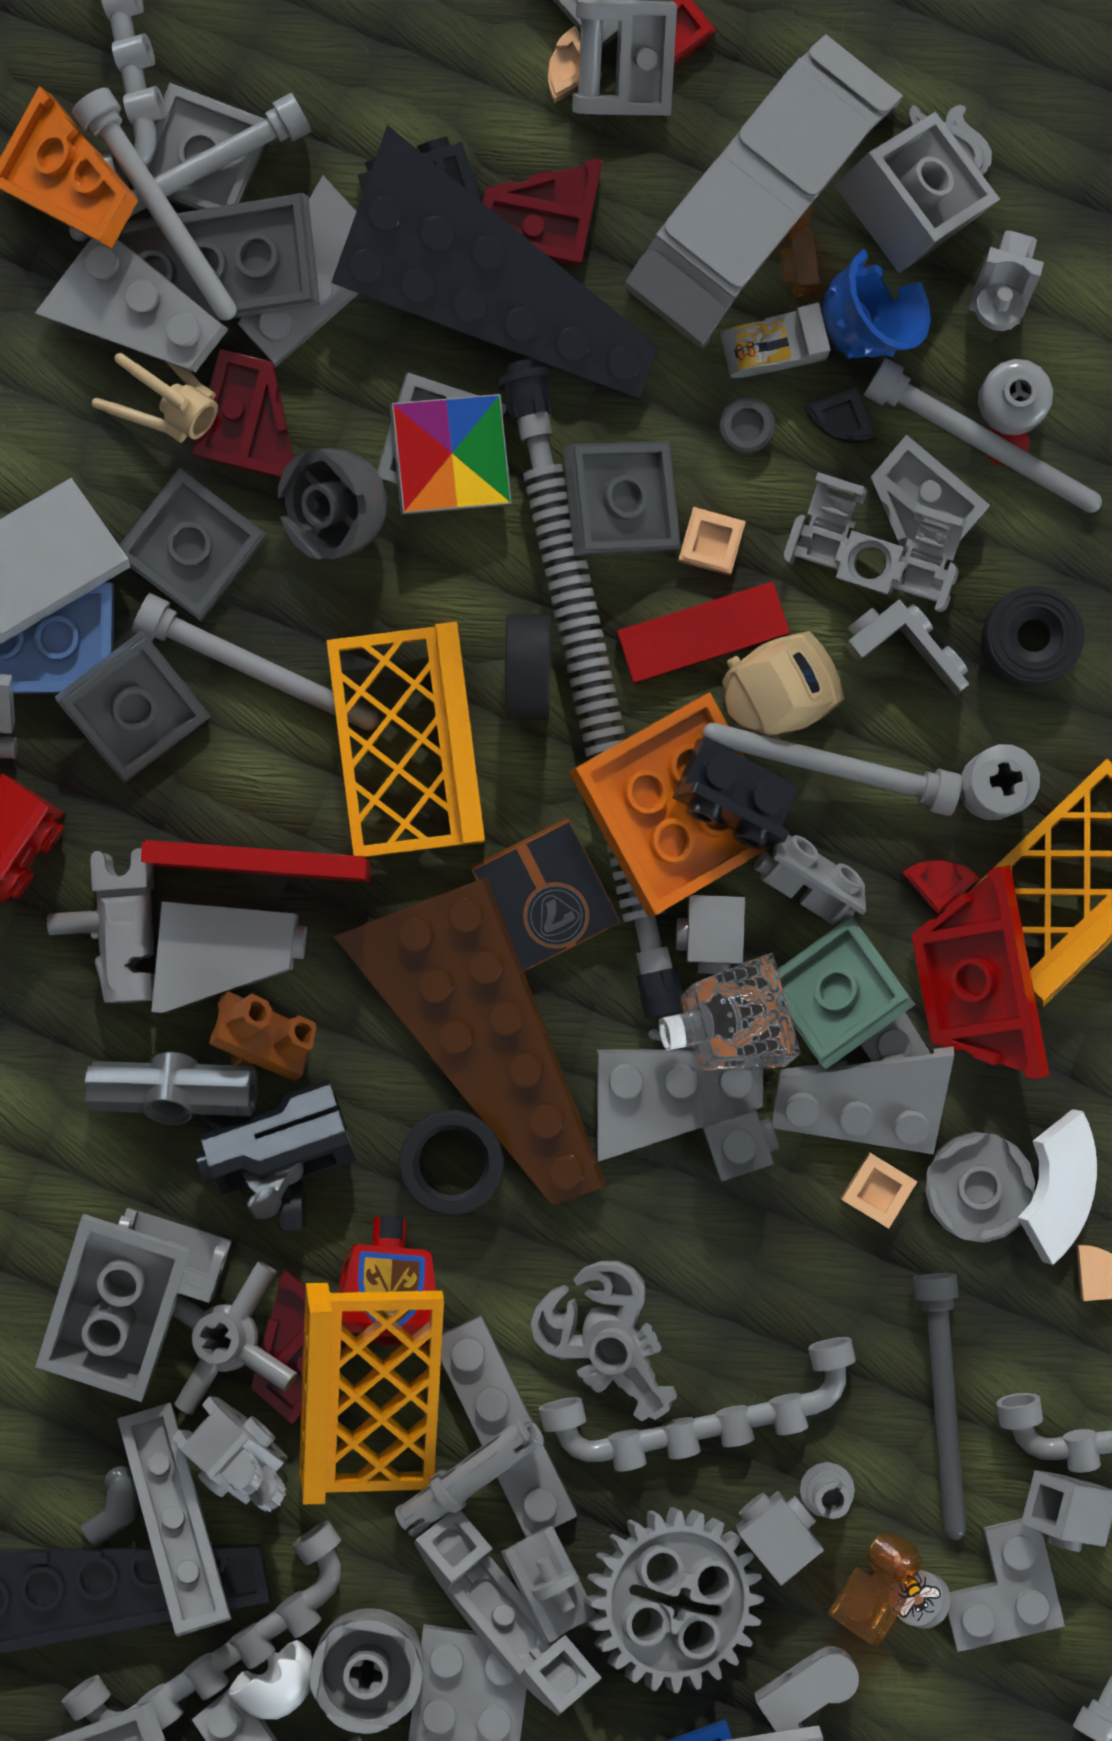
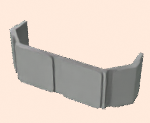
M825 34L804 56L799 57L795 64L786 72L722 154L713 162L670 215L626 279L625 288L693 344L704 350L709 344L711 333L740 291L867 134L884 117H887L889 120L893 117L898 105L902 101L903 95Z

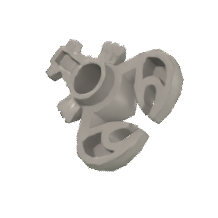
M602 1260L586 1266L574 1277L573 1280L576 1286L594 1280L602 1282L604 1284L603 1287H589L584 1291V1294L591 1300L602 1304L619 1305L618 1309L615 1310L602 1306L592 1307L585 1318L583 1334L575 1335L578 1319V1306L575 1298L568 1301L567 1311L564 1314H560L557 1310L560 1300L569 1291L566 1285H562L551 1290L536 1306L531 1320L533 1339L546 1355L562 1360L590 1358L591 1364L577 1370L578 1377L583 1378V1381L597 1393L606 1389L614 1380L618 1387L623 1388L629 1396H633L638 1401L633 1414L641 1422L648 1417L656 1420L670 1410L671 1402L676 1399L677 1394L674 1386H658L655 1381L656 1375L651 1368V1362L647 1356L659 1353L662 1348L657 1341L658 1338L655 1332L652 1331V1325L645 1323L639 1331L635 1327L646 1298L644 1280L633 1267L620 1261Z

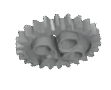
M670 1507L666 1523L660 1514L652 1510L648 1511L647 1528H643L639 1523L631 1519L628 1520L627 1525L631 1537L624 1540L615 1534H611L609 1537L616 1552L613 1556L598 1552L596 1554L597 1559L606 1567L604 1573L588 1574L587 1577L588 1580L600 1587L599 1593L584 1598L586 1604L599 1609L600 1612L586 1621L587 1626L593 1630H605L594 1642L595 1646L603 1652L613 1650L607 1662L617 1670L627 1665L624 1676L634 1683L638 1682L644 1675L645 1686L653 1691L658 1690L664 1679L669 1690L679 1693L683 1677H685L690 1686L697 1690L701 1689V1672L704 1671L713 1678L720 1680L722 1676L718 1663L722 1659L735 1666L739 1664V1660L732 1650L736 1643L751 1647L753 1644L749 1637L743 1633L745 1626H758L761 1624L760 1619L749 1613V1606L764 1602V1597L750 1591L749 1586L757 1583L762 1579V1576L754 1570L744 1569L754 1558L753 1553L746 1549L735 1551L741 1537L732 1531L722 1535L724 1523L713 1517L704 1525V1514L693 1509L685 1521L681 1510ZM664 1553L666 1562L663 1572L658 1577L649 1579L647 1575L649 1560L656 1554ZM714 1566L716 1580L713 1586L706 1591L700 1592L698 1578L701 1572L708 1567ZM632 1585H640L671 1596H678L680 1593L694 1602L718 1605L719 1611L717 1614L711 1615L677 1603H671L668 1606L653 1597L633 1595L629 1590ZM649 1608L651 1621L648 1627L639 1633H633L632 1620L635 1614L641 1609ZM700 1621L702 1631L699 1639L694 1644L685 1646L683 1636L686 1628L691 1623Z

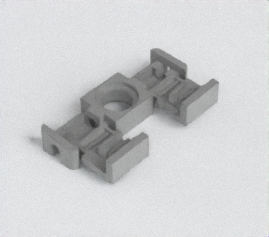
M818 472L815 479L818 483L807 513L812 516L809 526L807 525L809 518L805 515H800L795 519L784 551L786 561L793 565L796 557L837 570L836 578L841 581L890 597L893 589L937 602L935 606L937 612L946 610L951 598L949 595L952 585L956 584L959 571L951 562L948 570L944 568L947 559L954 560L966 525L965 519L916 504L914 521L919 522L920 525L914 541L907 539L906 546L909 548L906 557H904L906 553L904 547L852 530L848 539L847 536L850 528L855 529L857 524L851 521L856 503L863 505L868 490L863 486ZM832 488L847 494L856 495L853 500L831 493L829 490ZM924 518L948 526L951 525L950 530L923 522ZM866 549H879L884 553L887 561L884 572L873 579L861 577L856 568L858 556Z

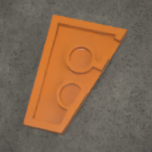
M39 86L0 157V190L112 249L138 199L53 95Z

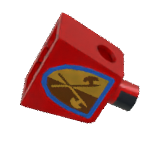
M392 1216L375 1217L373 1219L372 1245H353L346 1253L336 1293L436 1291L431 1252L422 1249L405 1248V1219ZM430 1309L408 1310L396 1322L410 1335H414L430 1321ZM342 1311V1325L355 1337L376 1321L367 1311ZM385 1329L369 1344L401 1346L403 1343L389 1330ZM428 1340L422 1344L426 1349H428Z

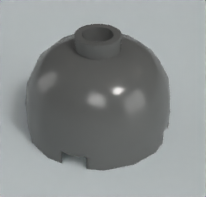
M323 448L295 456L284 468L278 485V499L285 497V507L288 515L280 516L284 530L293 544L308 557L319 560L322 558L336 559L364 549L377 536L387 514V495L378 472L362 456L344 449Z

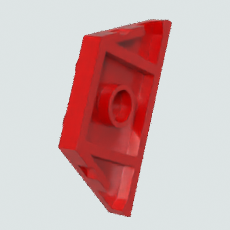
M1011 866L996 867L989 871L987 877L968 893L961 894L945 907V911L937 918L930 919L911 934L930 1039L933 1044L944 1048L953 1046L954 1051L963 1050L969 1052L975 1059L995 1065L1000 1063L1025 1072L1024 1076L1031 1079L1043 1078L1050 1074Z

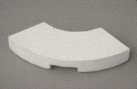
M1074 1109L1033 1140L1039 1159V1179L1032 1201L1018 1217L1042 1262L1052 1265L1066 1253L1080 1234L1090 1212L1096 1188L1097 1157L1093 1135L1084 1112Z

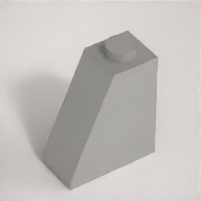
M162 902L151 1012L170 1013L219 996L226 991L230 992L293 970L294 958L304 959L307 927L298 926L299 915L293 913Z

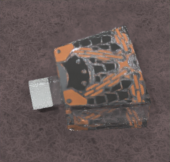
M773 953L762 955L692 984L681 996V1005L684 1013L662 1017L659 1022L660 1036L666 1050L693 1045L698 1066L703 1071L786 1067L801 1054Z

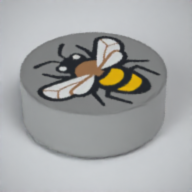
M913 1570L904 1574L897 1581L893 1589V1609L899 1619L908 1625L921 1629L932 1628L944 1620L950 1609L951 1596L948 1586L939 1576L927 1571Z

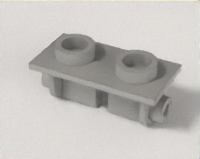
M788 834L785 842L774 845V852L772 854L768 851H763L755 862L754 869L760 873V880L790 898L803 885L809 887L800 898V904L830 924L842 923L851 915L853 916L855 910L862 915L866 912L865 883L858 873L845 864L839 863L836 865L818 853L817 849L808 840L801 836L795 835L792 837Z

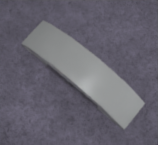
M461 1510L455 1514L449 1512L415 1540L414 1544L431 1573L475 1633L502 1664L555 1714L559 1716L600 1681L601 1676L566 1635L550 1643L544 1641L522 1594L489 1556L493 1548Z

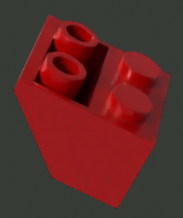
M3 773L0 776V903L5 904L10 896L17 900L30 884L34 872L29 867L39 852L43 851L48 854L60 839L65 826L59 822L65 815V812Z

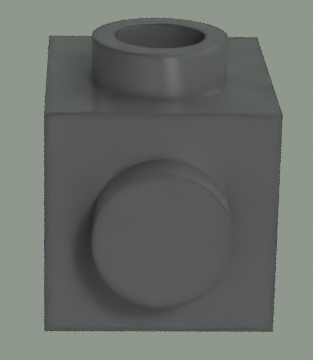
M752 1110L701 1127L718 1179L721 1182L774 1165L770 1152L780 1149L770 1118L759 1120L757 1111Z

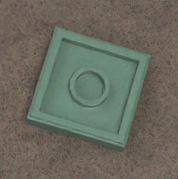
M852 915L777 969L775 976L771 974L776 986L775 989L771 985L769 976L767 977L768 979H764L767 981V987H769L770 991L771 989L776 991L778 985L779 990L777 992L771 991L774 997V994L779 993L776 1000L786 1015L790 1016L793 1025L825 1069L832 1066L916 1005ZM779 979H780L781 986H782V989H783V991H781V992H780V989H781V988H780V985H779L778 983H776V981L779 980ZM781 1000L785 1002V1007L782 1006Z

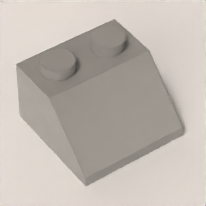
M936 111L870 151L834 185L898 273L934 251L1000 200Z

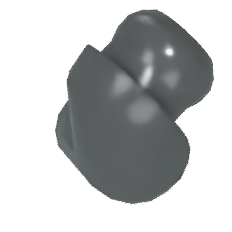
M126 1466L115 1467L106 1474L104 1484L108 1490L105 1509L81 1525L88 1541L95 1548L130 1526L139 1515L140 1502L131 1469Z

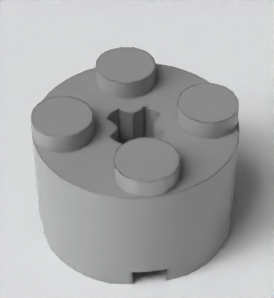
M374 1608L358 1609L340 1615L326 1629L311 1662L310 1687L315 1700L335 1725L354 1733H377L398 1722L414 1707L420 1693L424 1675V1657L416 1630L397 1615ZM364 1660L373 1661L374 1668L378 1671L374 1673L372 1680L361 1678L362 1669L358 1667L362 1665Z

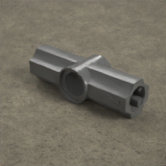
M175 1052L155 1055L151 1063L93 1061L92 1065L88 1066L85 1077V1102L89 1111L145 1113L153 1121L168 1125L186 1123L192 1118V1114L251 1116L252 1112L256 1111L258 1075L255 1066L199 1064L192 1057Z

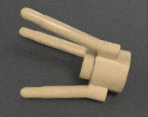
M122 353L115 355V362L162 396L159 408L164 413V419L100 398L92 400V406L96 409L167 433L180 443L187 436L191 439L202 437L212 426L218 412V404L214 401L216 393L201 384L190 370L166 362L186 384L182 386L177 383L170 387Z

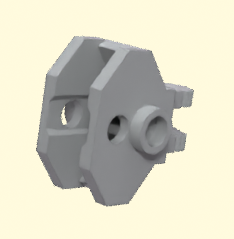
M209 1396L202 1404L209 1416L193 1433L189 1430L179 1429L173 1435V1441L187 1457L202 1469L198 1477L216 1495L223 1497L229 1492L245 1504L252 1500L263 1511L271 1512V1510L280 1506L286 1495L285 1484L282 1483L276 1471L284 1464L288 1457L280 1446L274 1442L275 1436L259 1420L252 1416L248 1419L219 1397Z

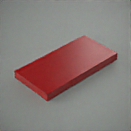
M154 840L142 842L141 862L154 867L371 883L373 864L364 856Z

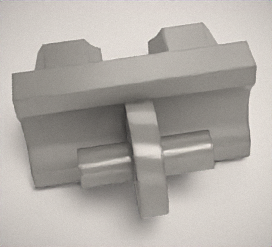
M1008 230L1004 232L999 249L990 247L967 310L976 313L978 320L984 326L996 331H1005L1020 324L1039 281L1044 264L1042 261L1032 259L1037 239Z
M548 1525L501 1551L545 1642L550 1643L567 1631L585 1623L592 1616L596 1615L593 1607L584 1602L587 1594L553 1526Z

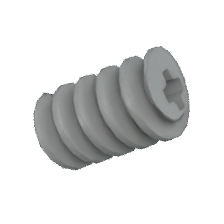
M999 744L981 752L965 765L961 775L960 798L963 805L973 815L984 820H1001L1024 810L1035 799L1040 787V772L1035 760L1024 749L1014 745ZM994 775L999 779L1006 778L1008 788L1002 790L1001 787H992L990 778Z

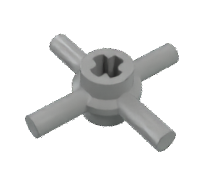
M260 1261L256 1263L232 1305H217L205 1311L178 1293L172 1316L193 1329L192 1344L200 1359L174 1403L181 1411L190 1415L194 1414L218 1371H234L246 1365L284 1392H288L295 1384L298 1373L257 1346L258 1331L251 1315L277 1273L269 1265ZM222 1328L229 1329L225 1337L231 1339L229 1348L222 1347L226 1339L220 1337Z

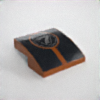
M569 818L470 866L476 880L487 877L523 971L621 923Z

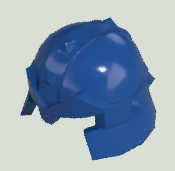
M864 248L853 258L849 266L836 274V277L831 281L822 304V318L825 330L835 349L843 352L848 359L873 358L883 355L893 357L895 351L916 348L927 337L931 322L929 301L921 282L900 286L898 288L899 298L893 300L887 285L882 279L883 269L878 265L863 267L868 257Z

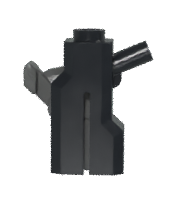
M329 1079L286 1093L277 1109L243 1121L233 1123L227 1115L197 1114L211 1131L200 1135L204 1150L195 1153L205 1184L215 1182L222 1195L249 1186L254 1196L250 1197L247 1207L251 1215L256 1219H266L277 1214L282 1206L281 1198L289 1185L357 1161L349 1133L345 1131L347 1127L337 1096Z

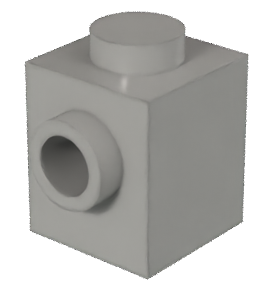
M688 896L687 918H677L676 951H686V962L698 963L697 973L723 974L730 972L731 964H743L745 897Z
M1035 1470L1021 1524L1049 1535L1048 1543L1063 1549L1080 1552L1082 1543L1106 1546L1112 1522V1490L1078 1477Z
M776 1491L769 1498L763 1492L748 1502L739 1512L743 1520L736 1525L738 1534L781 1586L824 1551L820 1541L809 1529L816 1523V1520L796 1496L787 1502L779 1491Z

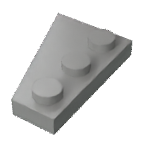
M324 175L309 198L320 305L241 317L238 322L240 329L268 360L273 362L275 367L280 365L359 294L331 283L356 211Z
M91 238L35 312V314L46 319L109 340L195 373L229 330L119 239L116 240L111 249Z
M954 1047L934 1049L933 1054L904 1057V1053L884 1055L881 1061L858 1064L839 1061L827 1069L821 1064L780 1069L771 1114L772 1126L775 1129L934 1155L954 1059Z
M706 1049V1052L721 1062V1069H703L701 1067H705L706 1063L701 1062L699 1065L696 1053L704 1050H597V1161L599 1162L739 1114L762 1108L763 1067L759 1064H763V1061L754 1065V1068H747L754 1064L752 1055H737L736 1052V1056L724 1059L726 1056H723L719 1059L718 1055L713 1054V1051L710 1052ZM738 1056H750L752 1063L740 1068L743 1065L741 1058ZM739 1059L741 1066L731 1068L729 1060ZM723 1061L728 1062V1069H723Z

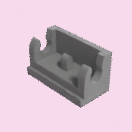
M127 1208L125 1215L121 1216L119 1220V1226L191 1249L179 1294L208 1303L215 1298L233 1240Z

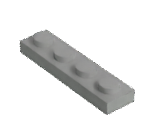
M482 1315L442 1334L441 1362L482 1446L508 1428L522 1415L530 1418V1423L526 1425V1429L534 1423ZM544 1444L497 1477L526 1538L548 1525L555 1528L577 1517V1511Z
M170 1402L118 1418V1424L175 1635L181 1636L232 1620L188 1458L172 1439L173 1435L179 1430L173 1405Z

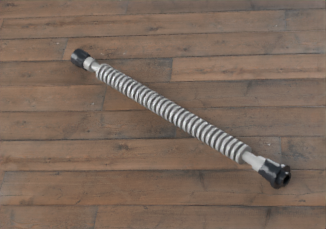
M526 359L506 365L504 367L506 374L498 377L496 382L498 388L505 392L511 420L517 421L521 442H527L533 469L523 473L524 482L534 483L526 487L528 496H539L529 501L530 509L542 510L532 515L534 524L545 523V525L537 527L535 531L538 538L548 537L538 542L540 551H551L542 555L541 558L543 565L554 564V566L544 570L546 578L558 579L549 582L548 589L549 592H560V594L551 597L552 606H564L555 610L554 616L556 620L567 619V621L559 623L557 629L558 633H570V635L560 638L561 647L573 646V649L563 652L565 661L576 660V663L567 665L566 669L568 675L579 674V677L570 679L569 683L571 688L582 687L581 691L573 693L572 696L574 702L585 701L584 705L577 706L575 709L577 716L588 715V718L580 720L578 723L580 729L591 728L592 732L581 736L583 743L594 742L595 746L584 749L586 757H592L623 741H616L615 737L626 733L624 726L613 727L612 723L621 721L622 715L621 712H609L610 709L619 707L618 698H606V696L616 693L615 685H603V682L612 680L613 675L611 670L600 671V668L610 665L609 657L597 658V655L605 653L607 648L605 643L594 644V641L604 638L602 629L591 630V627L601 624L599 615L588 616L589 613L598 610L596 602H585V600L595 596L593 588H582V586L592 583L590 574L579 575L580 572L586 571L589 568L586 560H575L583 556H574L572 533H569L572 531L570 519L566 520V518L570 517L569 505H563L569 503L567 491L560 492L567 489L566 478H557L565 475V465L554 464L548 437L553 435L549 415L553 413L546 381L551 377L548 367H538L535 359ZM606 845L607 852L613 853L610 846ZM616 857L609 859L611 867L620 866ZM623 870L612 873L614 881L625 879V885L615 887L617 895L628 893L629 896L627 899L620 900L619 906L620 909L631 907L632 912L622 914L623 922L634 920L641 952L636 953L641 975H637L636 978L644 1018L647 1019L683 1011V1003L687 1004L685 1003L686 1000L683 1001L685 995L677 967H672L668 946L662 947L656 917L647 916ZM664 910L657 915L664 914L666 911Z

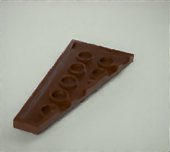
M487 877L333 936L479 1117L491 1127L501 1144L552 1206L599 1190L607 1184Z

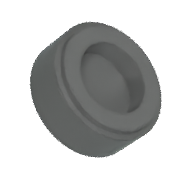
M749 397L737 399L731 402L722 413L719 424L721 439L730 450L743 455L757 453L764 449L772 438L775 425L774 417L769 407L758 399Z

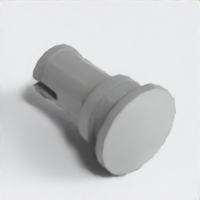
M831 1462L818 1463L809 1468L802 1477L800 1484L801 1499L806 1508L817 1516L831 1519L840 1518L847 1513L855 1493L853 1479L847 1470Z

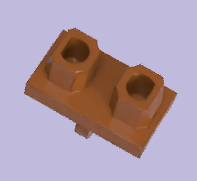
M226 991L219 997L217 1004L219 1010L218 1019L211 1034L209 1044L231 1053L233 1065L251 1066L255 1064L293 1082L303 1076L307 1053L313 1048L316 1033L315 1022L300 1015L288 1019L273 1012L267 1000L252 993L246 998H242Z

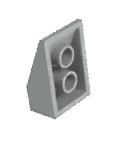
M83 1214L35 1367L142 1402L155 1373L191 1249Z

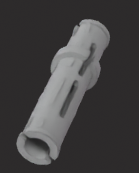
M522 1415L508 1428L449 1471L440 1470L431 1476V1482L426 1488L404 1504L396 1507L395 1514L401 1527L406 1530L413 1524L414 1526L408 1530V1534L417 1537L448 1512L458 1513L466 1507L467 1504L465 1502L471 1495L544 1444L542 1433L537 1425L532 1423L526 1429V1425L530 1423V1418Z

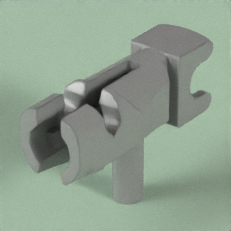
M142 848L132 851L130 869L122 876L116 874L111 855L94 851L90 858L92 891L96 892L97 910L49 913L47 916L49 935L91 933L93 939H98L100 955L95 959V966L100 980L104 1003L148 1002L153 999L155 974L139 972L135 968L142 959H150L155 955L151 890L155 889L154 866L141 862Z

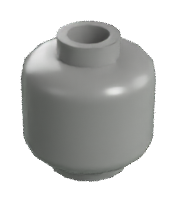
M1012 359L1000 363L989 372L979 390L978 406L982 418L990 428L1001 434L1017 436L1030 432L1043 421L1052 406L1053 388L1050 378L1040 366L1029 360ZM1010 388L1015 389L1013 394H1010ZM1021 398L1025 401H1017L1015 399Z

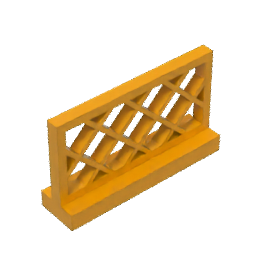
M457 622L435 624V627L326 640L353 855L372 857L485 843ZM426 641L429 662L415 680L390 661L403 643ZM392 645L385 656L373 648ZM363 648L377 659L379 663L363 684L358 686L342 673L339 651ZM385 666L410 685L392 710H389L366 692ZM429 673L431 674L433 694L420 685ZM343 683L356 692L347 704ZM416 690L434 703L436 713L435 718L422 734L397 716L398 712ZM361 697L386 715L368 741L350 729L348 723V714ZM392 720L417 739L398 765L373 746ZM436 726L440 748L427 739ZM350 737L363 746L354 759ZM422 744L437 754L442 761L443 771L429 789L403 770ZM368 751L393 769V772L374 796L360 786L355 779L354 769ZM398 775L424 793L405 820L380 801V798ZM443 781L447 803L434 794ZM357 791L369 800V803L361 813L359 811ZM431 799L448 812L451 835L426 837L410 823L426 802ZM375 805L401 824L387 843L364 845L361 823ZM405 829L419 838L397 841Z
M1108 759L1098 766L994 867L1010 865L1012 871V867L1021 859H1045V889L1015 888L1016 897H1045V926L1022 927L1023 935H1044V957L1030 970L1035 999L1042 1007L1057 995L1112 941V889H1090V859H1112V851H1090V821H1112V812H1090V792L1105 777L1112 782V763ZM1084 799V812H1070ZM1060 821H1084V850H1051V830ZM1045 836V850H1031ZM1051 859H1084V889H1051ZM987 875L983 877L976 885H978L982 880H984L987 877ZM1051 897H1084V918L1075 927H1051ZM1090 897H1105L1090 912ZM1051 935H1066L1051 949Z
M306 1283L299 1478L303 1504H325V1496L329 1492L423 1490L430 1484V1478L435 1474L444 1312L443 1291L330 1293L328 1283ZM430 1309V1321L414 1335H410L396 1322L408 1310ZM342 1311H367L376 1321L355 1337L342 1325ZM387 1329L403 1344L382 1360L367 1345ZM341 1340L347 1344L342 1350ZM427 1340H428V1349H426V1348L422 1345V1344H424ZM414 1352L427 1364V1369L409 1384L393 1369ZM358 1354L373 1369L353 1385L340 1373V1368ZM385 1377L400 1392L380 1408L364 1393ZM339 1388H340L342 1391L345 1392V1393H344L342 1396H340V1397H339ZM424 1388H426L425 1397L420 1393ZM412 1400L425 1412V1415L409 1430H406L391 1416ZM356 1402L372 1416L351 1432L338 1421V1416ZM383 1425L398 1439L378 1455L363 1440L379 1426ZM337 1435L342 1439L339 1444H337ZM422 1435L423 1444L418 1440ZM409 1447L422 1458V1471L398 1472L389 1463ZM352 1449L369 1462L358 1473H336V1463Z

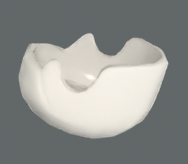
M298 1640L288 1643L279 1653L274 1652L267 1659L268 1668L264 1674L256 1675L249 1671H242L229 1688V1698L247 1713L258 1719L277 1720L290 1714L301 1705L311 1688L310 1666L313 1658L310 1650Z

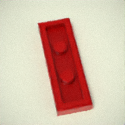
M773 581L617 631L633 684L790 634Z

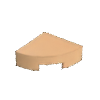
M576 26L569 29L559 39L549 60L547 73L548 87L554 103L578 91L581 35Z
M1076 1245L1081 1300L1112 1299V1254L1095 1246Z

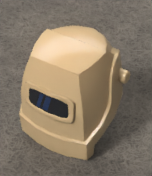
M810 631L782 636L757 647L742 660L738 656L729 659L727 664L730 670L722 680L725 688L724 701L727 713L737 726L749 732L781 739L780 736L806 729L825 717L845 700L840 677L832 659Z

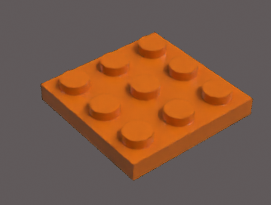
M710 692L698 697L569 771L648 917L661 913L772 847H764L762 850L748 847L733 837L735 831L718 822L715 825H711L694 819L686 812L688 806L672 798L697 739L703 737V728L709 723L728 726ZM732 750V751L736 752L737 754H739V755L745 757L742 752H738V751Z

